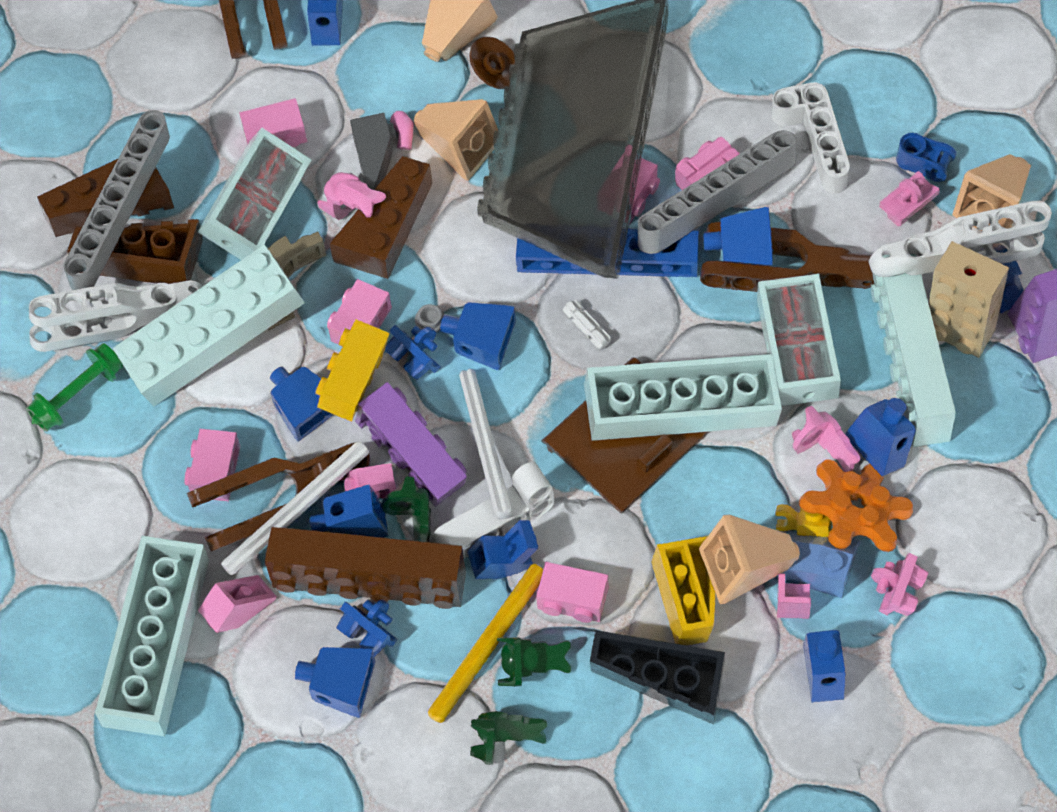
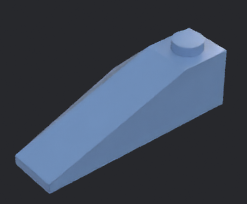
M780 531L790 535L792 542L798 545L800 552L799 559L787 571L781 573L785 574V581L792 584H810V589L842 598L860 540L852 538L851 544L847 548L839 549L831 545L828 537L799 536L797 531Z

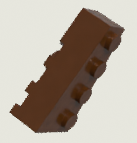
M118 159L37 196L43 215L55 237L71 234L74 232L75 227H83ZM156 167L131 215L137 214L138 217L149 215V211L163 208L165 211L174 208L170 191Z
M404 156L399 159L375 188L376 191L383 192L386 198L384 201L373 206L371 217H366L358 209L331 241L330 248L334 263L389 279L433 184L430 164Z
M189 219L188 223L174 224L173 221H161V225L153 226L131 223V226L125 227L100 276L156 284H172L191 280L203 242L202 235L198 233L200 228L199 219ZM75 227L67 250L68 254L82 227Z

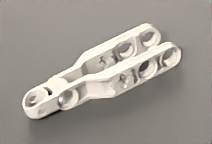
M1038 200L958 217L935 231L913 235L903 241L882 245L870 257L869 266L872 273L878 277H890L903 273L920 275L933 272L951 241L1001 264L1034 257L1042 250L1045 237L1041 231H1044L1049 225L1052 215L1051 208L1045 202ZM1032 211H1038L1044 215L1045 219L1041 222L1031 220L1028 214ZM1002 218H1009L1014 221L1015 226L1003 228L998 221ZM972 226H976L978 230H982V233H977V231L974 229L971 230ZM1025 236H1032L1038 241V244L1031 247L1026 246L1021 239ZM1001 242L1007 245L1009 250L1005 253H998L992 248V245ZM883 252H888L890 254L886 258L882 257ZM910 254H916V255H918L919 257H914V256H911Z
M192 280L172 284L157 283L140 287L111 283L36 297L29 304V319L34 324L29 332L30 344L37 351L47 352L122 338L139 327L149 324L192 294L189 291L190 287H195L198 290L203 285ZM105 297V300L108 301V304H102V301L99 300V298ZM87 299H90V308H87ZM70 301H76L82 307L77 311H69L65 308V304ZM38 307H48L51 310V314L46 317H40L34 311ZM104 322L107 328L102 329L99 323ZM87 324H89L91 332H87ZM69 326H77L82 330L76 336H70L65 333V329ZM40 331H46L52 337L48 341H38L35 338V334Z

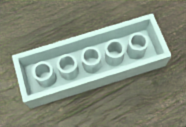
M264 244L116 345L113 350L140 393L154 407L299 308L305 302Z
M903 273L890 277H878L873 274L874 284L871 285V295L873 302H878L880 308L877 311L879 328H884L886 337L883 338L884 350L886 355H891L893 362L890 364L891 379L893 382H897L899 390L896 391V398L905 402L907 406L905 416L915 426L916 430L912 445L917 447L950 442L956 412L921 274L909 275Z
M772 354L587 368L584 382L592 440L771 427L777 425L782 411Z
M141 536L95 714L102 727L165 737L209 563L204 544Z

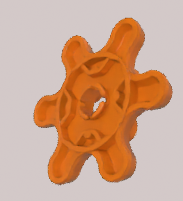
M830 459L818 464L816 474L824 482L826 489L825 491L810 490L804 493L799 499V505L807 513L823 514L831 520L833 528L828 534V540L831 545L839 549H845L851 544L853 537L863 535L870 538L878 549L885 552L893 551L897 546V535L888 525V521L891 519H909L913 514L912 502L906 497L891 496L887 488L880 486L884 476L882 477L870 463L864 466L860 475L853 471L844 472L835 461ZM860 498L864 508L856 507L852 504L851 500L857 501Z

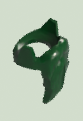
M406 476L397 489L383 498V512L389 515H412L414 541L429 542L431 535L429 492L427 489L420 487L416 491L414 477Z
M521 637L497 638V641L505 642L501 650V664L504 672L510 675L509 678L499 679L498 686H522V677L532 676V673H546L548 670H559L564 673L571 672V665L565 658V655L571 648L569 640L557 644H547L545 641L531 642V639Z
M499 711L481 713L477 719H471V727L477 731L484 744L471 746L470 756L482 760L486 765H493L495 742H506L507 740L522 741L524 739L542 744L546 743V735L543 730L547 727V721L544 719L528 718L522 715H508V713Z

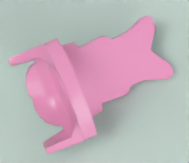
M338 172L324 186V194L327 201L319 200L317 203L319 208L338 220L346 217L354 208L361 210L369 218L373 214V206L384 201L386 195L383 192L368 188L366 183L361 182L352 173Z
M813 406L807 407L805 409L806 423L802 431L797 429L792 432L794 440L792 448L799 454L818 443L824 450L827 449L834 459L838 460L844 472L853 471L855 463L860 461V456L850 443L849 438L841 430L836 419L825 411L818 412Z

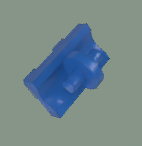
M394 325L389 330L393 337L387 343L385 351L397 362L410 351L413 356L403 368L414 379L418 380L428 370H431L433 373L438 371L441 366L424 351L425 348H428L431 352L437 349V344L433 341L436 337V331L432 327H426L422 330L418 326L413 327L411 333L415 336L414 340L397 325Z
M369 599L366 600L363 608L368 611V614H365L357 606H352L345 601L340 608L344 615L336 627L340 632L353 639L360 628L363 627L368 633L359 646L363 649H372L374 657L386 645L394 646L398 639L378 624L381 621L388 626L393 620L387 614L389 609L388 602L381 599L374 604Z

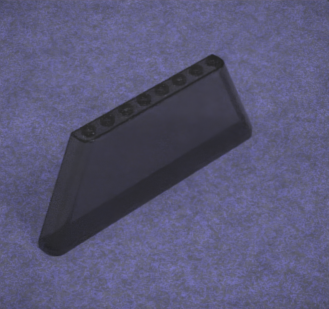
M634 0L522 31L520 42L514 46L515 64L510 65L509 68L510 85L504 89L505 107L500 108L499 111L500 128L499 131L496 130L494 132L493 144L495 150L494 153L489 154L488 158L489 176H484L483 179L484 197L479 199L477 206L478 216L482 217L485 224L599 276L610 279L619 278L669 16L668 0Z

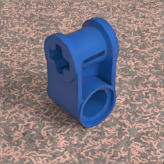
M911 132L901 137L896 162L904 170L914 173L919 171L924 177L932 181L942 182L947 178V168L950 162L954 161L957 154L955 149L946 143L937 142L918 133Z

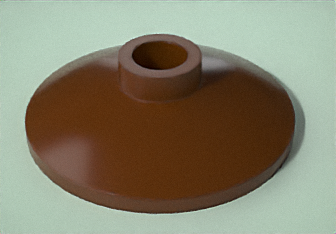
M481 37L472 44L469 53L470 63L476 75L484 83L496 89H508L518 81L520 76L519 61L507 44L494 37Z

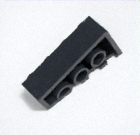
M595 630L590 656L591 672L714 725L725 664V652Z

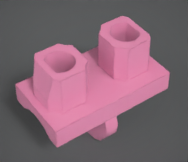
M918 171L909 179L902 180L897 189L880 201L879 207L887 213V217L894 224L901 226L939 195L940 189L930 184L923 174Z
M908 553L905 560H898L896 565L892 562H886L884 568H875L873 570L871 578L874 582L878 583L876 591L880 594H885L879 612L888 615L895 611L909 616L915 611L918 598L905 592L907 585L918 590L923 586L928 575L926 570L915 564L917 556Z

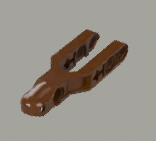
M219 0L231 58L245 57L234 0ZM263 0L273 49L287 48L288 45L278 1Z
M721 222L709 224L706 232L721 231ZM771 227L772 254L799 257L806 262L801 268L789 269L723 261H707L702 264L700 275L701 283L708 287L757 292L758 282L813 274H819L821 286L868 289L874 284L873 273L869 266V259L872 255L851 253L849 250L840 247L815 245L797 230Z
M354 443L347 444L301 464L274 457L186 494L192 508L281 472L290 476L294 481L296 496ZM370 454L350 471L368 467L370 465ZM345 475L338 482L345 480L347 476ZM286 504L206 536L205 540L210 552L252 535Z

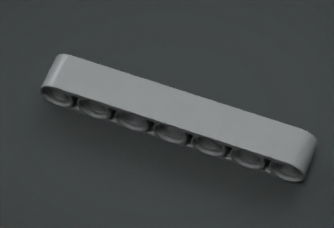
M149 110L140 116L64 262V271L72 290L95 286L169 142L170 135L165 116L158 110Z
M787 130L774 132L643 214L638 220L639 249L649 254L662 251L791 169L796 162V135Z

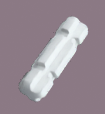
M577 300L567 302L563 308V313L570 320L574 319L572 322L588 339L592 338L591 343L597 349L606 348L611 341V336L604 329L600 330L602 327L586 310L582 311L584 308Z

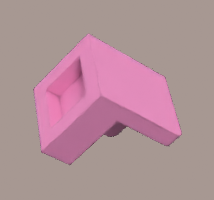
M779 574L777 618L809 619L811 608L810 584L785 583V574Z

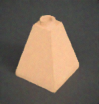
M430 0L422 45L425 48L424 55L435 62H438L440 59L447 61L491 26L498 16L490 0Z
M483 99L427 104L414 117V125L417 127L420 136L467 181L470 180L502 141L489 105Z
M1009 154L967 171L964 175L952 216L958 218L1019 204L1031 165L1025 159ZM1002 218L998 223L1003 228H1011L1013 220Z
M723 515L699 547L720 604H726L787 571L799 559L800 555L798 545L792 542L789 534L732 515Z

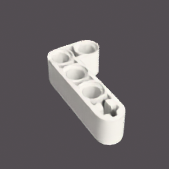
M814 82L777 90L772 97L771 115L773 121L780 126L803 123L823 188L831 193L844 191L848 185L850 163L826 88L822 84Z
M536 462L526 463L514 472L512 476L513 486L506 489L512 509L510 518L497 519L490 498L438 527L434 531L432 538L436 543L462 546L465 559L469 557L467 551L481 536H504L519 520H530L531 522L547 513L554 505L553 488Z

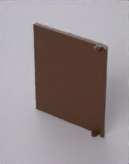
M632 357L624 365L642 363L638 359ZM585 400L544 437L541 442L547 445L550 453H556L622 514L710 431L592 440Z

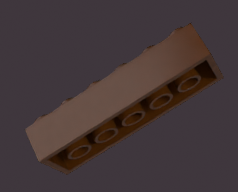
M271 527L265 557V564L272 587L285 593H292L295 590L308 591V593L315 596H324L328 593L337 594L346 599L366 597L376 602L384 599L386 602L396 600L411 606H417L421 603L434 604V606L441 609H450L453 606L461 607L466 568L463 549L459 545Z

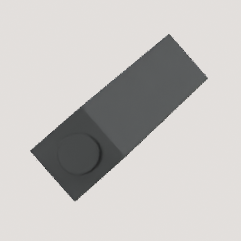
M384 112L350 120L364 183L372 190H375L386 176L393 153L391 141L396 140L393 123H387Z

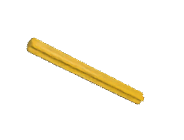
M532 564L527 569L429 708L428 716L438 723L444 722L500 642L497 641V638H503L538 588L543 573L542 567Z

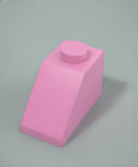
M259 575L215 583L198 611L205 618L207 624L216 633L239 628L274 602L277 596Z

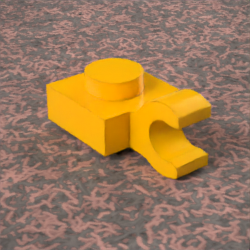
M786 504L777 505L775 516H784L787 519H778L776 530H797V535L828 537L832 522L827 516L818 513H807L802 508H800V512H796L791 506Z

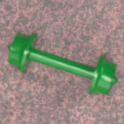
M102 343L95 349L89 348L86 350V354L92 365L50 401L46 400L41 394L35 393L33 395L34 400L26 407L28 414L32 418V424L38 425L46 432L56 425L62 426L64 422L57 410L100 373L111 382L116 380L115 375L123 367V364L115 351L105 343Z

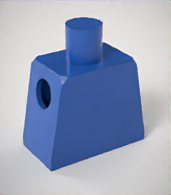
M308 0L307 16L312 46L341 44L343 0ZM323 17H326L329 19L330 23L327 25H322L321 19H323Z
M762 207L720 218L721 231L703 233L704 250H722L724 262L773 266L769 207Z
M468 302L464 305L460 318L446 314L443 316L440 332L454 335V349L457 354L492 369L500 370L516 324L515 307Z
M281 366L270 375V380L276 385L270 392L273 404L297 442L334 415L317 408L320 395L315 394L321 378L308 368L300 367L293 374H290Z
M899 398L884 399L866 407L845 433L850 443L882 477L905 466L916 431L915 426L903 415L907 406Z
M370 484L326 497L323 500L324 513L310 516L312 531L380 538L389 537L386 513L383 512L382 503Z
M839 630L806 633L803 650L811 703L844 700L846 673ZM830 677L834 681L832 683L821 682L823 679Z
M323 647L319 650L316 664L298 661L295 670V680L310 682L309 692L313 701L360 718L376 663L373 650Z

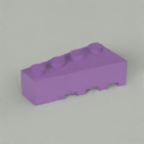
M1057 269L1034 276L1007 313L1019 336L1020 349L1024 354H1028L1032 364L1057 356Z
M386 382L358 404L355 422L361 429L368 426L373 442L379 448L386 446L389 449L388 453L391 461L402 470L407 468L410 471L408 476L414 477L415 486L418 489L419 487L427 489L430 502L436 507L465 484L467 479L465 474L467 472L466 468L459 459H452L445 451L447 447L444 441L437 434L432 435L425 427L427 423L418 411L415 410L413 412L406 404L407 399L398 387L393 388Z

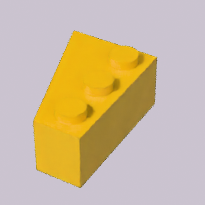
M355 319L351 330L348 328L344 329L338 344L342 346L339 354L336 352L332 354L327 369L331 372L328 378L322 376L315 394L320 395L317 408L352 422L357 412L358 404L363 400L364 393L373 380L372 376L375 369H378L381 364L390 333Z
M708 536L657 544L651 561L675 644L688 646L707 642L714 626L715 590L699 547Z

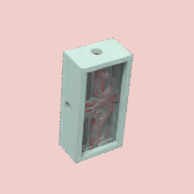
M261 128L250 140L200 226L198 233L242 260L265 244L312 160L264 128Z
M819 274L758 282L757 303L767 354H772L781 406L838 399L841 379Z

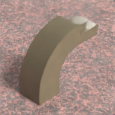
M318 231L311 235L302 236L293 244L284 236L268 248L288 278L300 268L326 256L324 241ZM294 311L269 327L268 331L295 318Z

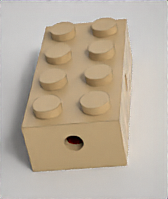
M951 241L934 269L929 299V308L938 341H945L955 346L964 354H972L978 358L981 356L996 330L1009 267Z

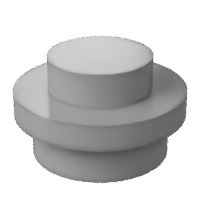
M424 305L416 313L415 324L421 330L426 327H432L437 333L440 331L441 321L445 314L435 305Z

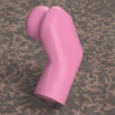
M396 111L391 115L390 123H393L394 129L398 133L397 148L411 150L414 122L404 111Z

